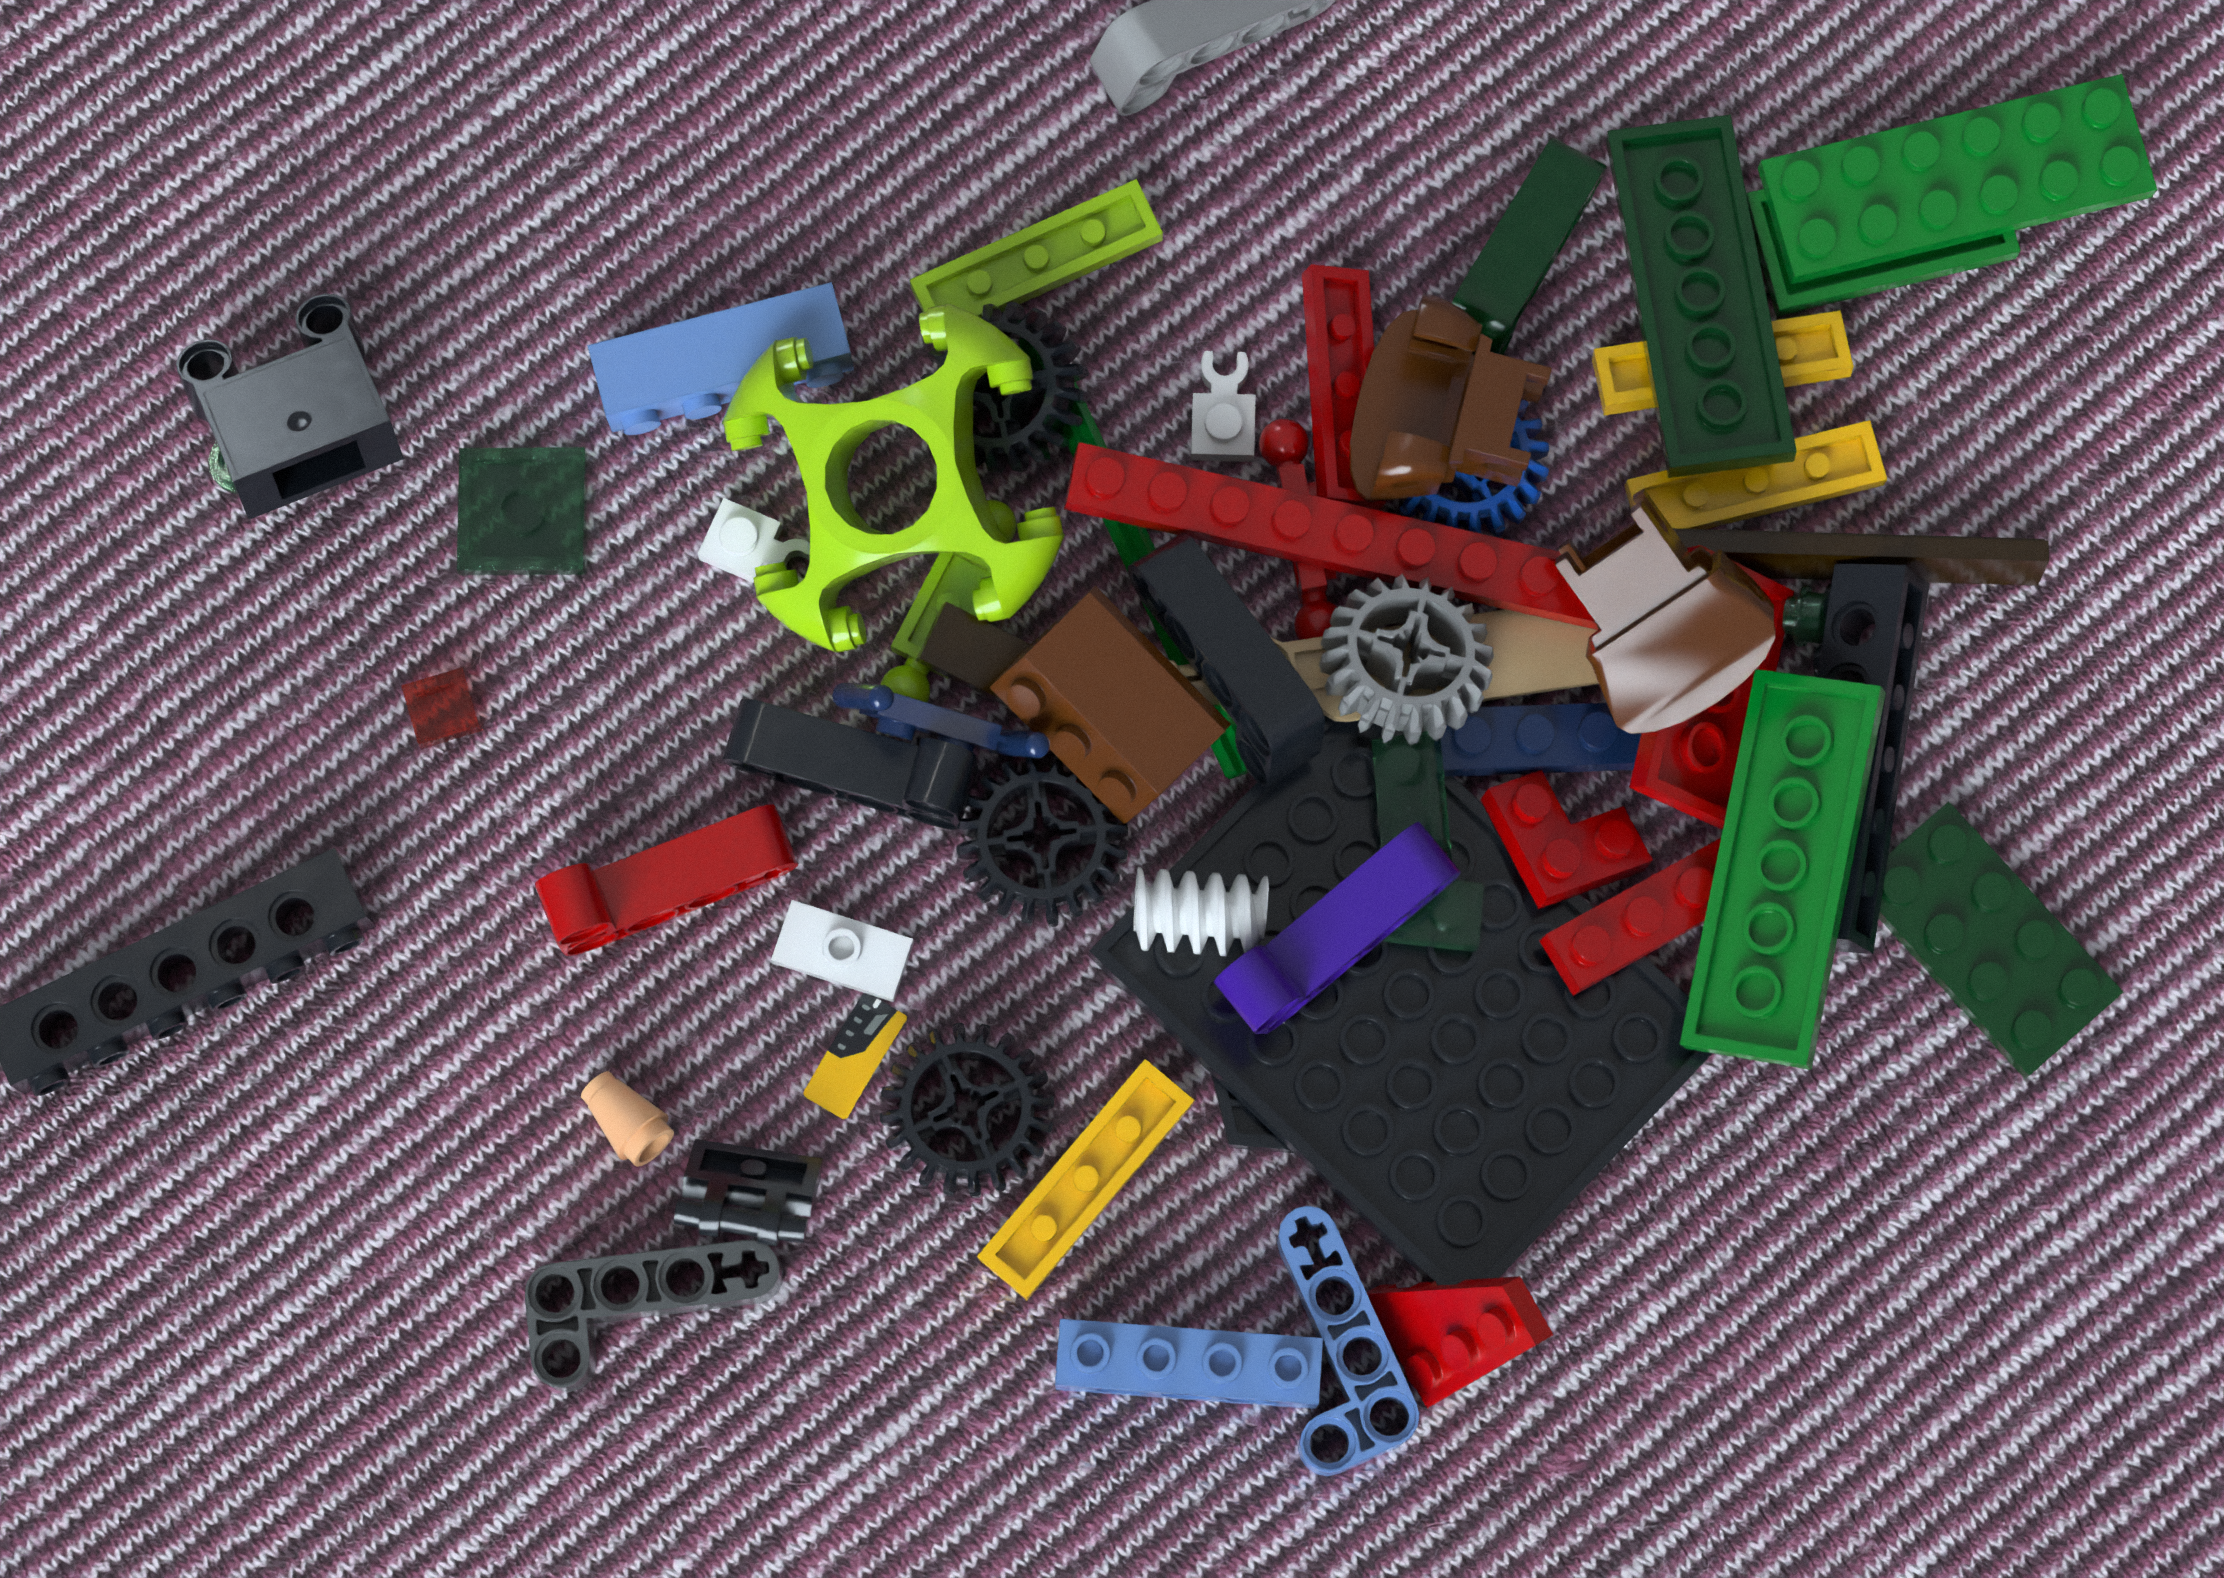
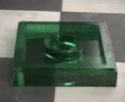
M585 447L459 448L457 572L459 575H585L587 451Z

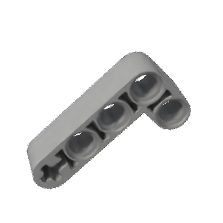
M1150 0L1126 11L1108 26L1089 63L1119 114L1128 116L1141 111L1161 98L1177 74L1304 23L1324 12L1336 0Z

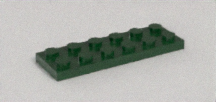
M1731 114L1607 131L1606 146L1668 478L1793 462L1797 450Z

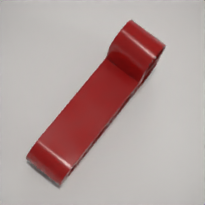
M774 804L739 813L595 870L588 863H579L561 868L536 881L535 888L558 947L564 955L572 956L602 947L774 880L798 867L799 863L777 807Z

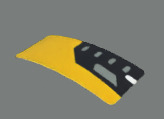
M864 993L804 1090V1096L841 1119H847L876 1068L905 1024L907 1016L878 998Z

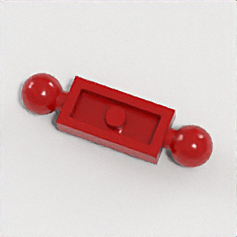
M1283 418L1272 421L1263 429L1260 435L1259 449L1264 460L1271 466L1276 467L1277 487L1317 496L1316 481L1307 482L1304 464H1301L1309 449L1307 432L1298 422L1291 419ZM1291 561L1299 603L1303 605L1295 616V634L1298 640L1323 637L1324 631L1331 627L1330 619L1333 611L1338 608L1333 603L1327 601L1326 580L1336 579V571Z

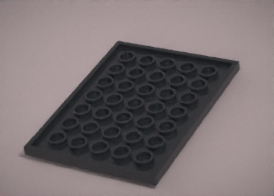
M1324 715L1325 728L1320 754L1267 787L1257 782L1169 870L1173 887L1178 888L1186 871H1193L1196 875L1199 889L1204 890L1209 876L1214 872L1220 873L1225 890L1229 892L1236 876L1243 874L1248 878L1252 894H1255L1261 879L1264 876H1268L1269 892L1264 940H1260L1258 944L1265 946L1393 838L1416 822L1420 821L1461 871L1460 875L1293 1016L1267 1034H1255L1214 984L1216 977L1244 954L1239 938H1234L1227 956L1219 955L1215 938L1210 936L1201 954L1193 953L1188 935H1182L1175 953L1168 952L1162 933L1156 934L1149 951H1143L1137 933L1133 931V906L1089 950L1088 956L1428 1282L1436 1281L1437 1285H1454L1467 1279L1500 1278L1713 1053L1685 1049L1680 1045L1689 997L1645 956L1573 996L1540 943V940L1547 933L1589 911L1593 907L1580 895H1576L1538 909L1483 804L1453 776L1438 777L1437 761L1418 743L1410 746L1403 731L1396 730L1392 740L1384 743L1381 735L1383 727L1373 723L1370 729L1360 733L1358 727L1359 720L1339 722Z

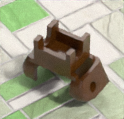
M1423 293L1416 310L1402 312L1387 326L1373 350L1354 413L1349 443L1350 475L1356 493L1368 503L1437 494L1441 483L1453 482L1456 471L1517 487L1523 470H1526L1531 456L1530 452L1510 447L1520 402L1522 399L1538 403L1543 387L1547 386L1552 368L1490 352L1493 339L1480 334L1482 324H1479L1471 315L1453 303L1438 296Z

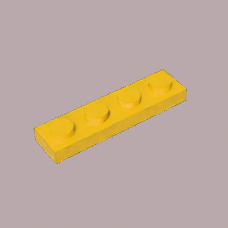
M1841 310L1771 321L1784 387L1851 377L1854 366ZM1643 341L1593 349L1592 363L1604 416L1655 408Z
M1868 420L1795 438L1797 451L1793 462L1668 478L1667 470L1628 479L1624 487L1630 508L1636 505L1633 501V495L1644 488L1672 528L1709 529L1884 486L1887 476L1871 421Z
M1144 1059L977 1255V1258L1024 1299L1028 1300L1187 1113L1195 1100L1149 1061Z

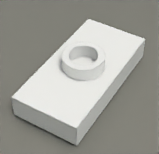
M791 900L771 961L773 964L894 1002L914 940Z

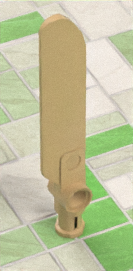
M1506 609L1473 614L1469 623L1486 624L1488 634L1482 644L1493 647L1494 654L1490 666L1487 667L1491 670L1492 680L1488 689L1482 692L1484 696L1483 701L1599 684L1592 665L1585 656L1588 638L1598 630ZM1403 625L1383 627L1379 629L1396 630L1401 628ZM1377 628L1372 629L1369 632L1375 633ZM1429 633L1436 643L1443 645L1435 636ZM1322 637L1281 642L1271 638L1311 689L1325 716L1339 722L1360 720L1361 714L1357 711L1340 717L1338 707L1343 696H1327L1325 684L1331 675L1320 672L1319 662L1322 654L1326 652L1322 649L1323 646H1321ZM1407 642L1402 656V661H1404L1403 677H1406L1411 658H1408L1411 649V643ZM1169 660L1213 706L1221 705L1191 664L1177 665L1174 660ZM1368 673L1374 681L1384 687L1383 682L1377 676ZM1437 686L1435 691L1420 688L1412 691L1408 696H1426L1439 692L1445 687Z

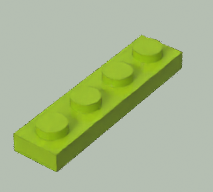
M1137 179L916 276L909 280L910 287L922 313L927 312L928 308L951 304L981 318L983 305H996L1003 312L1009 302L1024 303L1163 241V232Z

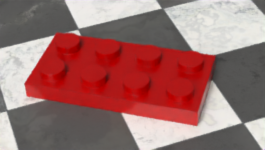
M1702 545L1687 547L1689 552H1692ZM1702 546L1711 555L1715 553L1714 551ZM1736 563L1763 589L1774 605L1776 638L1766 658L1756 669L1776 672L1794 590ZM1755 670L1742 684L1716 704L1686 721L1656 732L1641 733L1629 788L1723 830Z

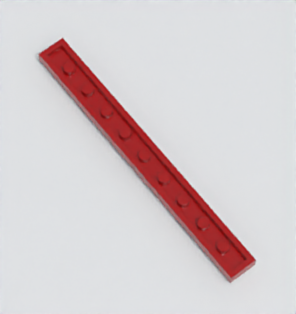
M1081 442L1076 447L1064 510L1175 535L1187 533L1193 539L1376 580L1378 577L1381 581L1393 584L1396 577L1403 573L1409 587L1415 589L1418 588L1421 580L1429 577L1432 586L1430 592L1441 595L1444 590L1453 587L1454 598L1598 630L1593 617L1555 566L1556 558L1561 555L1559 551Z

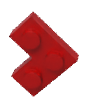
M1542 770L1490 787L1480 799L1538 909L1644 872L1653 861L1624 806L1571 824Z

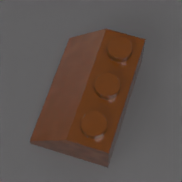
M1096 585L1027 646L989 687L1033 732H1041L1048 737L1050 750L1124 825L1160 796L1231 725Z

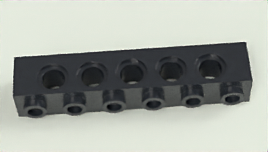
M1835 563L1832 584L1826 587L1823 596V612L1826 623L1823 642L1817 647L1814 655L1813 670L1815 677L1881 686L1886 692L1836 943V952L1874 953L1930 586L1927 581L1906 565ZM1875 624V630L1871 638L1864 644L1859 645L1860 636L1863 631L1870 625Z
M335 848L328 850L0 1006V1064L10 1086L24 1094L33 1091L34 1096L51 1093L71 1081L68 1073L89 1063H92L94 1068L112 1064L128 1055L130 1050L127 1045L150 1034L153 1040L171 1036L187 1027L189 1022L186 1017L209 1006L212 1012L232 1007L248 996L245 989L269 978L271 984L286 981L306 969L305 960L326 950L330 956L339 955L363 943L365 938L362 933L376 926L345 859ZM302 906L313 908L314 922L311 928L302 935H287L285 932V920L288 914L295 908ZM242 934L253 935L255 938V950L252 956L240 964L228 963L226 950L231 940ZM193 962L196 967V978L193 984L184 991L171 992L168 987V976L171 970L180 963ZM123 990H134L137 996V1005L134 1012L123 1020H112L109 1006L113 997ZM64 1018H75L78 1032L74 1041L64 1048H53L50 1035L54 1025Z

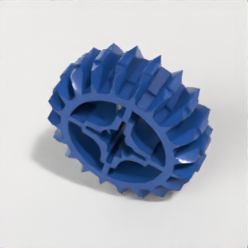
M1521 399L1510 443L1511 448L1531 453L1528 467L1526 470H1523L1517 487L1507 485L1493 496L1489 488L1490 480L1456 471L1453 482L1441 483L1440 487L1445 485L1455 486L1464 493L1468 502L1452 501L1438 494L1409 497L1400 507L1399 514L1411 518L1420 511L1424 514L1422 517L1423 521L1432 523L1436 521L1454 528L1466 527L1467 531L1481 533V524L1485 523L1490 533L1495 537L1503 535L1505 530L1502 514L1512 522L1521 523L1526 515L1521 502L1537 504L1541 491L1533 483L1546 481L1549 472L1548 467L1537 462V460L1548 455L1549 443L1532 439L1541 432L1543 426L1539 418L1520 420L1527 411L1528 401Z

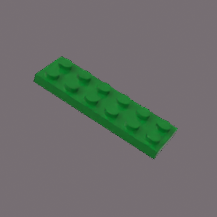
M2122 74L1760 161L1757 168L1791 284L2152 198L2157 191Z
M1755 669L1680 1045L1685 1049L1812 1070L1886 694L1881 686Z

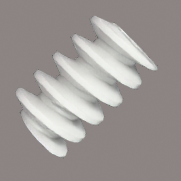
M1138 867L1135 886L1133 931L1137 933L1141 949L1149 951L1156 934L1162 933L1167 951L1175 953L1182 935L1189 936L1194 954H1201L1209 936L1215 938L1220 956H1227L1234 938L1241 940L1244 953H1246L1255 946H1258L1260 940H1264L1268 909V876H1264L1261 879L1256 893L1252 894L1248 878L1243 874L1236 876L1230 891L1226 892L1220 873L1212 872L1204 890H1200L1193 871H1186L1178 888H1174L1169 871L1167 869H1160L1152 887H1148L1144 872L1141 867Z

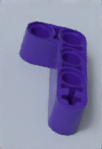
M1420 821L1416 822L1393 838L1265 946H1255L1231 963L1216 977L1214 984L1255 1034H1267L1293 1016L1441 893L1460 875L1461 871Z

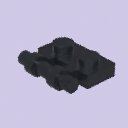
M695 1139L683 1177L682 1197L703 1200V1202L678 1198L674 1214V1224L699 1228V1234L719 1237L721 1231L756 1236L758 1244L777 1246L779 1240L804 1244L808 1218L792 1216L790 1214L811 1217L821 1179L823 1158ZM729 1204V1205H736V1206H742V1207L756 1208V1209H762V1210L759 1211V1210H752V1209L739 1208V1207L726 1206V1205Z

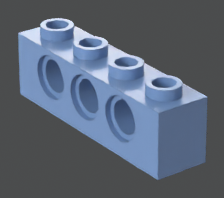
M1060 1319L1055 1388L1062 1391L1316 1409L1319 1405L1323 1338Z

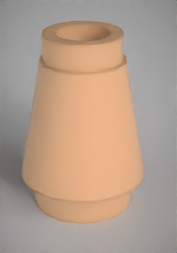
M605 1071L596 1076L582 1091L581 1098L588 1105L589 1110L620 1160L629 1159L636 1167L643 1166L657 1157L672 1140L674 1131L667 1124L668 1115L621 1080L616 1079L610 1071Z

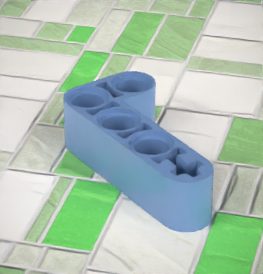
M1304 1206L1296 1208L1286 1215L1279 1228L1277 1245L1279 1254L1317 1338H1323L1322 1349L1346 1403L1317 1415L1310 1420L1300 1435L1298 1450L1300 1459L1309 1470L1318 1475L1332 1476L1385 1454L1407 1442L1418 1427L1419 1411L1414 1396L1336 1224L1329 1214L1320 1208ZM1305 1223L1310 1231L1321 1229L1324 1235L1317 1243V1252L1322 1263L1325 1264L1331 1257H1335L1339 1264L1322 1268L1309 1280H1306L1302 1271L1312 1270L1314 1264L1305 1246L1293 1248L1290 1244V1241L1296 1237L1297 1224ZM1330 1281L1340 1282L1345 1285L1352 1296L1350 1309L1339 1315H1331L1322 1311L1315 1297L1319 1286ZM1360 1340L1373 1345L1379 1356L1377 1370L1363 1376L1349 1371L1342 1357L1343 1350L1348 1344ZM1384 1400L1394 1401L1399 1404L1406 1415L1404 1430L1398 1435L1386 1436L1377 1432L1370 1420V1412L1373 1405ZM1319 1428H1335L1345 1437L1347 1443L1346 1454L1338 1462H1322L1312 1453L1310 1439L1312 1434Z

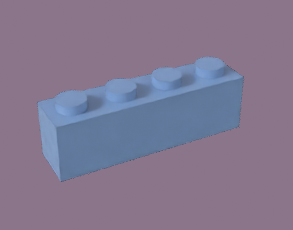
M832 282L587 345L612 433L623 430L626 435L650 432L661 425L660 420L683 414L687 419H700L718 413L722 409L721 404L731 401L741 380L756 359L775 340L796 336L798 339L806 337L810 343L813 354V368L807 370L805 380L793 382L794 385L807 383V386L810 388L824 387L840 381L844 377V372L854 370L851 351Z

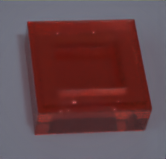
M462 667L401 685L417 743L421 749L482 731L466 673Z

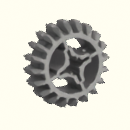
M1403 573L1395 578L1391 590L1378 577L1370 583L1367 594L1355 589L1349 594L1346 607L1339 606L1333 611L1330 619L1331 627L1324 631L1321 640L1322 649L1326 652L1322 654L1319 662L1320 672L1331 675L1325 684L1327 696H1343L1338 707L1340 717L1356 711L1361 714L1358 723L1360 733L1370 729L1373 723L1383 727L1381 735L1384 743L1392 740L1396 730L1404 732V736L1410 746L1418 742L1422 729L1435 742L1443 737L1446 725L1458 730L1465 724L1468 717L1467 712L1474 713V711H1478L1484 699L1482 692L1488 689L1492 680L1491 670L1487 667L1490 666L1494 657L1493 647L1482 644L1488 634L1486 624L1469 623L1474 614L1472 603L1457 608L1451 604L1455 596L1453 587L1444 590L1440 596L1430 592L1432 586L1429 577L1421 580L1417 589L1409 587ZM1387 624H1404L1396 630L1377 628ZM1377 628L1375 633L1369 632L1372 629ZM1429 633L1435 636L1443 645L1436 643ZM1407 642L1411 643V649L1408 658H1411L1406 677H1403L1404 661H1402V656ZM1368 673L1377 676L1383 682L1384 687L1374 681ZM1437 686L1445 687L1439 692L1426 696H1408L1412 691L1420 688L1435 691Z

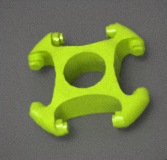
M945 304L928 308L927 312L919 314V324L924 342L926 344L933 343L937 352L948 350L944 364L929 377L903 389L868 401L837 404L807 403L796 394L793 382L806 379L807 370L812 369L814 365L813 354L808 339L806 337L798 339L795 336L775 340L756 359L741 380L723 418L722 424H724L727 443L730 442L732 451L763 446L761 437L770 435L768 417L774 416L785 430L795 453L807 492L810 524L809 566L805 578L800 583L797 570H787L785 562L755 567L756 577L753 580L756 598L775 618L793 632L833 652L840 653L858 648V645L866 643V628L861 614H853L851 607L848 605L836 607V600L840 590L858 577L882 566L915 555L948 552L970 553L981 557L990 567L992 576L981 578L980 588L973 590V604L979 621L988 620L993 622L1010 619L1031 598L1045 579L1063 542L1065 535L1063 534L1060 516L1056 515L1055 507L1025 512V522L1017 524L1020 541L1010 542L999 531L975 466L973 393L977 380L986 372L990 388L1000 387L1001 395L1031 390V380H1033L1031 359L1011 338L994 325L954 305ZM891 424H903L912 428L929 445L937 465V489L928 510L912 526L894 534H885L871 528L855 511L848 493V467L856 448L872 432Z

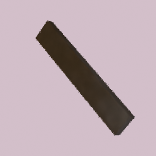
M1673 528L1686 548L1702 545L1714 552L1722 549L1730 560L1767 578L1832 580L1835 563L1906 565L1928 583L2038 586L2049 563V541L2035 538Z

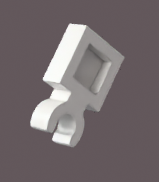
M1213 351L1204 352L1201 360V377L1204 384L1211 390V393H1193L1191 460L1254 462L1256 395L1237 394V390L1244 385L1248 376L1249 362L1245 352L1237 353L1236 370L1227 376L1220 375L1214 370Z
M723 498L698 551L699 560L754 583L753 578L756 577L755 567L785 562L787 565L788 561L796 556L810 560V543L802 539H791L785 542L778 541V537L783 529L781 522ZM798 576V581L800 583L803 580V578Z

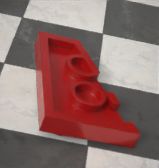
M1521 1276L1467 1279L1454 1285H1437L1436 1281L1419 1282L1412 1287L1397 1288L1396 1284H1384L1366 1292L1387 1339L1405 1369L1409 1382L1417 1390L1426 1408L1449 1397L1554 1335Z

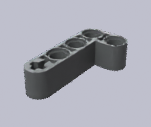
M741 1240L557 1262L541 1266L531 1274L525 1287L530 1358L534 1373L543 1383L558 1391L572 1392L581 1389L591 1381L596 1371L595 1323L760 1304L769 1301L775 1296L783 1283L784 1271L781 1261L768 1245L758 1244L756 1240ZM751 1256H756L762 1266L769 1267L768 1274L759 1276L758 1287L750 1289L743 1278L723 1279L727 1292L718 1294L719 1276L713 1264L714 1259L722 1258L721 1266L726 1272L745 1269L747 1258ZM686 1263L698 1264L703 1268L705 1274L701 1290L689 1297H680L674 1294L671 1288V1276L680 1265ZM632 1271L636 1273L640 1283L636 1297L623 1305L611 1303L606 1294L609 1279L617 1272ZM558 1278L570 1280L574 1288V1299L570 1306L557 1313L546 1311L542 1303V1292L545 1286ZM563 1343L575 1344L581 1355L578 1369L571 1376L555 1378L550 1373L548 1367V1357L551 1351Z

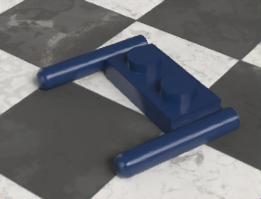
M840 683L833 690L832 697L837 706L848 709H860V714L877 718L876 730L895 737L913 740L915 730L937 736V740L958 745L971 752L974 751V748L988 749L993 754L1041 758L1050 749L1048 737L1041 732L1002 729V725L894 693L886 685Z

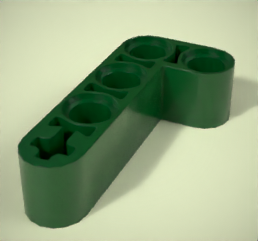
M1553 137L1543 149L1452 301L1454 305L1460 307L1479 324H1482L1480 334L1493 339L1490 352L1504 355L1521 316L1586 210L1607 169L1606 165Z

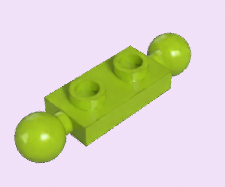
M987 500L999 531L1008 541H1011L1017 527L1013 511L1001 501ZM960 552L939 553L891 644L892 652L907 660L904 665L889 670L882 678L881 685L888 686L894 693L928 702L930 684L927 675L929 671L949 679L945 675L915 660L943 603L947 601L977 617L973 604V590L980 588L981 578L992 576L990 567L981 557Z

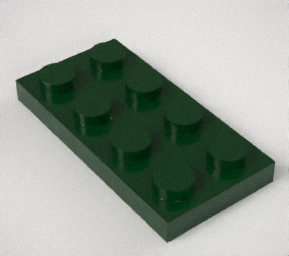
M1949 801L1888 854L1879 913L1880 921L2024 1079L2036 1071L2123 993L2120 987Z

